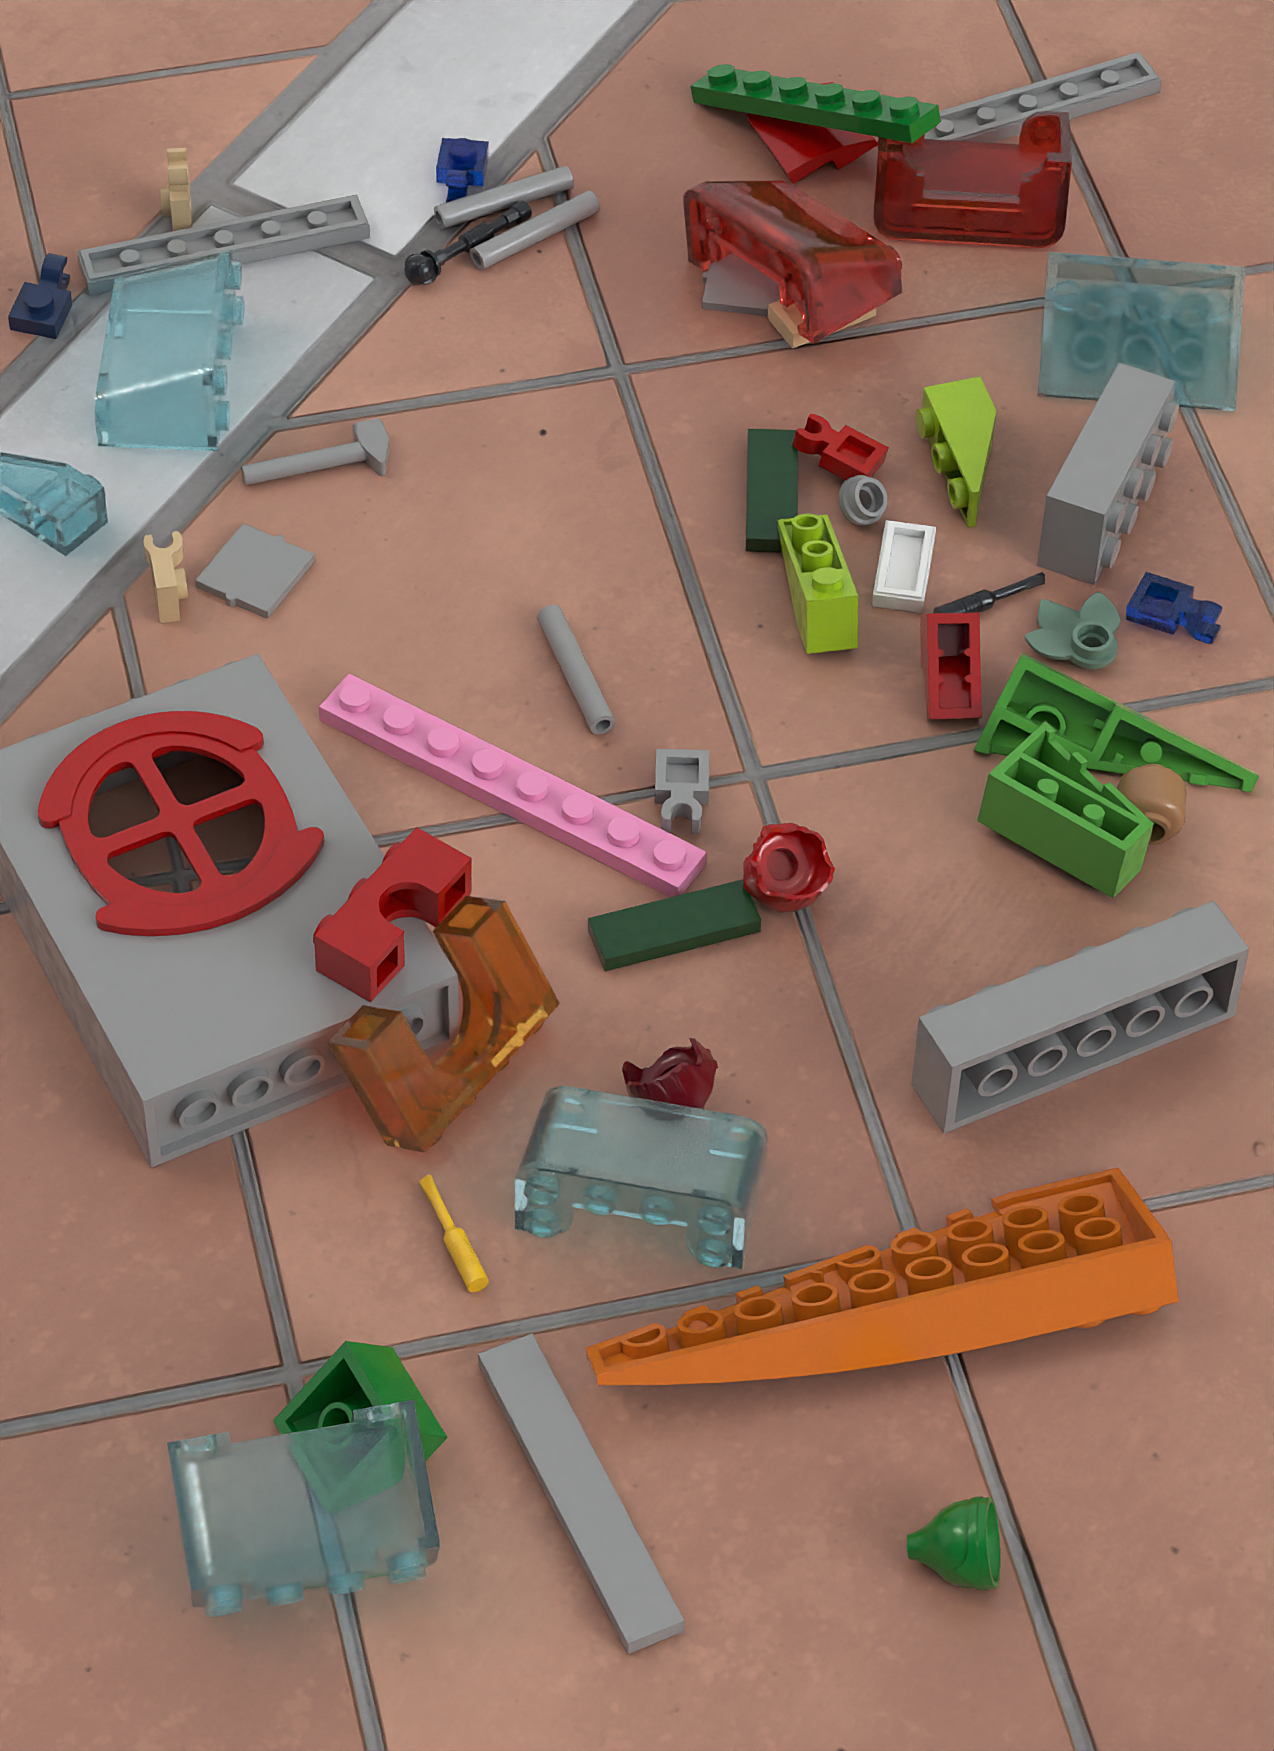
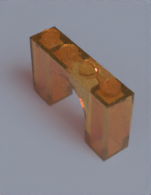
M465 896L432 931L458 974L463 997V1013L459 1031L449 1050L434 1063L430 1062L402 1011L362 1005L327 1042L383 1141L388 1146L425 1153L431 1146L435 1145L450 1124L464 1109L474 1103L480 1091L498 1072L509 1064L511 1057L530 1036L542 1028L544 1021L560 1004L506 901Z

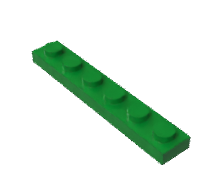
M729 64L712 67L707 71L706 76L690 86L693 102L697 104L913 143L941 123L939 106L937 104L920 102L915 97L897 98L880 95L876 90L858 91L843 88L842 85L836 83L825 85L807 82L802 77L784 78L770 75L767 71L750 72L735 69L734 66Z

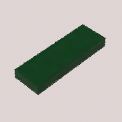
M748 429L746 551L782 552L777 520L794 518L798 515V450L792 445L796 430Z
M742 879L588 918V932L604 971H609L761 932V918L751 895L744 888Z

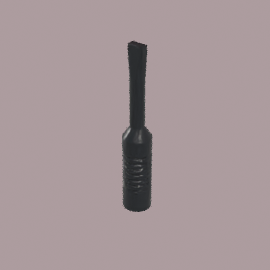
M1043 572L995 591L983 589L966 597L935 607L934 613H980L991 609L994 603L1000 599L1045 584V574Z

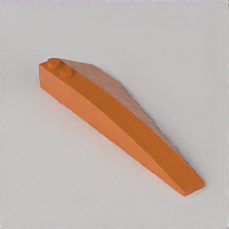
M1118 1167L1004 1194L991 1199L995 1212L973 1218L970 1210L967 1208L947 1215V1226L927 1233L920 1231L916 1227L895 1234L896 1238L890 1243L891 1247L880 1251L872 1245L862 1246L783 1275V1287L764 1294L758 1285L735 1293L737 1304L717 1311L710 1310L705 1305H701L683 1312V1316L677 1321V1326L666 1329L663 1325L652 1323L585 1348L586 1356L598 1385L724 1383L837 1373L961 1353L1072 1327L1091 1328L1100 1325L1106 1319L1127 1314L1146 1315L1157 1311L1161 1306L1179 1302L1172 1241Z

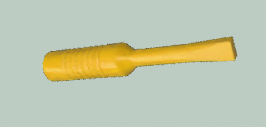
M428 1174L419 1182L445 1230L443 1241L461 1274L467 1290L472 1293L481 1291L488 1285L489 1279L465 1231L455 1226L432 1175Z

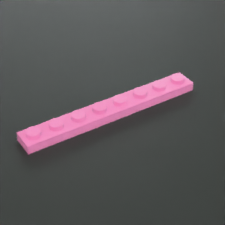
M348 674L319 706V719L329 726L669 897L684 894L706 866V851L351 674Z

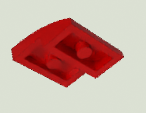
M751 113L746 115L750 125L792 184L829 161H832L837 170H840L878 146L875 138L870 135Z

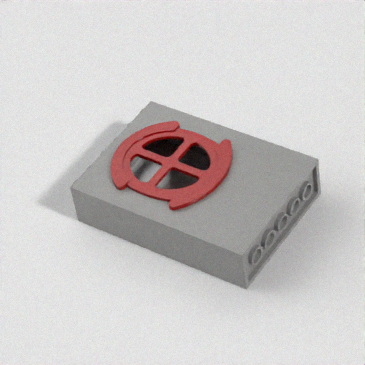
M259 654L227 663L223 667L191 679L181 680L172 686L139 698L130 699L121 705L91 716L81 717L67 725L40 735L30 736L21 742L0 749V892L151 1168L460 1042L458 974L426 922L419 918L402 917L390 922L404 930L405 966L371 1003L316 971L313 935L318 924L325 916L329 914L334 915L348 900L354 885L362 878L368 879L382 864L384 855ZM205 755L227 765L244 779L243 784L190 805H183L176 800L160 771ZM140 779L160 812L159 815L154 819L107 837L98 838L93 836L89 830V812L93 797ZM258 805L263 810L265 819L261 845L252 861L244 870L235 875L225 876L216 868L196 834L194 827L246 806ZM165 837H171L177 841L201 885L196 890L185 893L153 890L125 878L108 864V861L113 857Z

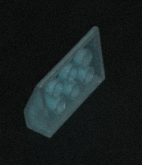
M1049 252L1044 280L1037 396L1098 401L1118 363H1122L1176 381L1173 402L1178 403L1179 407L1235 411L1245 267Z

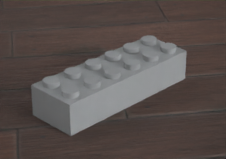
M1212 901L1196 908H1184L1176 912L1171 918L1146 928L1136 927L1131 929L1121 938L1098 947H1085L1074 956L1050 966H1037L1024 976L1002 985H989L977 992L976 995L954 1004L936 1006L925 1015L919 1017L911 1084L944 1134L1234 1017L1249 948L1216 902Z

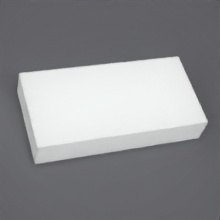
M886 520L873 590L872 607L923 613L936 527Z

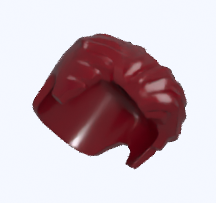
M689 1038L692 1046H677L664 1051L663 1055L649 1068L641 1069L629 1061L623 1063L622 1072L627 1092L634 1106L648 1121L656 1124L681 1123L695 1112L704 1109L714 1087L718 1064L713 1058L710 1049H705L695 1038Z

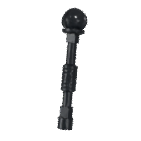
M521 200L509 207L508 211L492 222H483L458 237L457 242L443 250L439 249L433 253L426 249L420 254L409 255L405 260L404 268L407 279L416 285L431 284L441 274V266L446 261L464 251L469 253L471 248L493 238L494 234L500 230L507 229L516 223L520 224L532 216L530 206L527 202Z

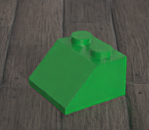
M345 1341L273 1420L326 1513H336L411 1478L448 1438L393 1347Z

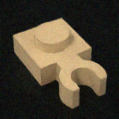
M186 148L167 149L169 188H160L162 217H171L172 230L177 231L192 228L189 170Z

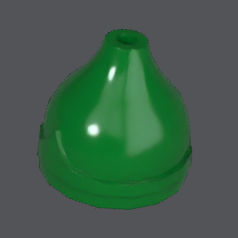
M972 1497L971 1499L954 1502L941 1509L923 1528L907 1535L908 1558L928 1566L945 1581L958 1587L976 1588L977 1590L997 1588L1000 1581L1001 1547L997 1511L992 1497Z

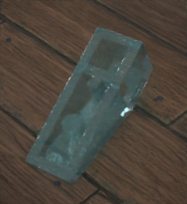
M0 452V514L64 556L69 555L108 523L106 493L101 483L92 475H84L67 463Z

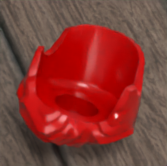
M795 823L769 824L762 827L760 836L753 843L752 853L743 862V884L747 892L769 910L780 913L794 912L808 907L823 893L834 878L835 867L830 861L824 838L819 833Z

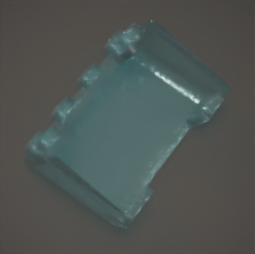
M232 250L115 278L95 397V425L98 446L218 451L220 431H229L230 401H221V395L226 396L228 381L227 365H222V360H231L232 335L235 325H243L245 314L244 296H237L235 291L241 289L242 262L241 260H233Z
M570 1086L551 1088L544 1096L515 1177V1229L528 1231L535 1236L545 1238L564 1233L571 1226L574 1207L586 1209L597 1215L617 1214L639 1218L655 1225L674 1224L686 1227L687 1249L701 1264L713 1268L727 1266L742 1269L767 1157V1131L760 1123L753 1119L734 1114Z
M414 1400L353 1410L351 1423L231 1443L229 1432L167 1442L191 1603L193 1607H205L206 1616L208 1617L229 1615L242 1611V1601L267 1597L269 1606L294 1603L304 1599V1590L328 1586L330 1595L351 1593L364 1589L365 1579L389 1575L391 1584L412 1582L425 1578V1568L437 1561L440 1541Z

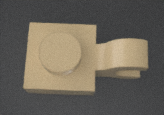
M178 531L172 532L173 543L167 548L156 547L153 544L152 535H145L144 537L145 559L152 571L160 623L181 621L179 600L188 599L184 568L174 569L184 558L183 539Z

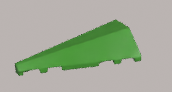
M1021 653L974 750L984 754L1008 756L1046 721L1056 730L1054 739L1070 754L1078 751L1088 761L1087 769L1125 774L1135 767L1158 764L1171 769L1180 775L1183 781L1191 784L1234 788L1246 792L1252 791L1259 778V774L1024 653Z

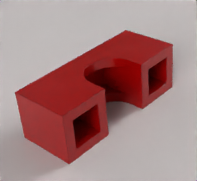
M416 827L402 843L396 842L388 849L382 864L368 879L362 878L354 885L348 900L334 915L329 914L320 921L313 935L316 971L371 1003L405 966L404 930L390 922L402 917H414L439 929L472 893V858Z

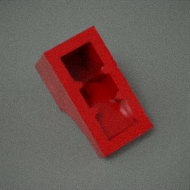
M979 612L921 615V668H923L927 719L982 718Z

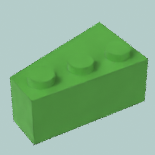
M1045 721L988 774L977 821L1114 898L1141 871L1154 823L1111 782L1102 785L1087 770L1088 761L1078 751L1070 754L1054 739L1056 730Z

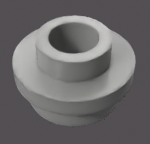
M857 475L847 479L842 484L839 491V504L844 516L851 523L857 526H868L877 522L886 510L888 503L886 490L875 478Z

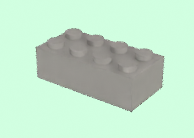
M1118 363L1046 495L1037 566L1095 585L1104 567L1110 569L1113 567L1120 550L1121 540L1119 537L1121 533L1129 535L1132 531L1138 515L1139 506L1137 503L1139 499L1148 500L1156 479V472H1154L1156 467L1164 468L1169 460L1173 439L1167 438V433L1171 432L1179 411V404L1173 402L1176 381Z

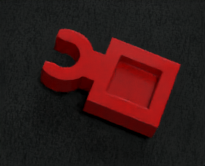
M816 414L808 416L805 429L798 428L796 430L792 443L793 447L802 453L820 455L821 459L818 466L843 480L857 475L872 477L884 463L889 447L847 425L840 432H837L831 428L826 419Z

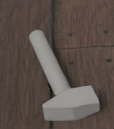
M379 418L357 422L353 425L355 440L353 443L242 465V478L246 486L360 461L366 462L380 476H385L390 454L388 433L382 420Z

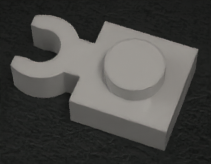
M656 749L655 803L663 804L661 808V828L670 833L671 821L676 817H686L691 821L692 834H698L702 826L701 805H708L709 750Z

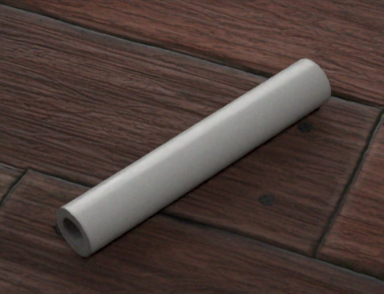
M567 166L552 169L434 207L435 219L440 229H445L508 209L521 200L531 202L572 189L574 185L573 177Z
M588 190L471 248V260L477 269L484 270L600 211L599 201L596 195Z
M558 605L546 606L540 610L537 619L585 720L593 734L607 733L615 725V719L561 607Z

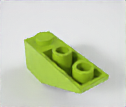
M981 376L924 387L922 408L917 409L915 415L920 437L922 439L927 438L931 445L934 468L938 474L943 473L947 480V491L953 509H960L968 528L976 525L993 446L997 412Z
M806 513L797 515L794 518L777 520L796 624L806 653L858 648V594L828 514L815 515Z

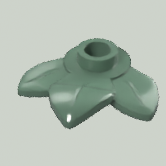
M1101 592L1093 594L1084 602L1080 611L1047 599L1040 601L1037 616L1039 629L1025 635V641L1032 650L1046 658L1071 660L1074 664L1087 669L1103 668L1114 661L1118 649V643L1114 634L1119 628L1120 616L1113 603Z

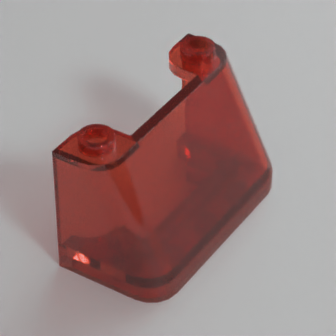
M1042 111L1028 116L1021 125L1018 144L924 139L925 134L913 143L877 137L873 218L878 232L886 238L905 241L1046 248L1056 244L1063 236L1066 225L1072 167L1069 112Z
M783 180L705 181L688 189L683 195L688 261L705 271L709 268L710 263L718 262L733 253L779 283L780 303L785 307L794 304L802 316L804 322L797 325L799 335L813 344L902 293V261L898 252L892 246L886 245L789 182Z

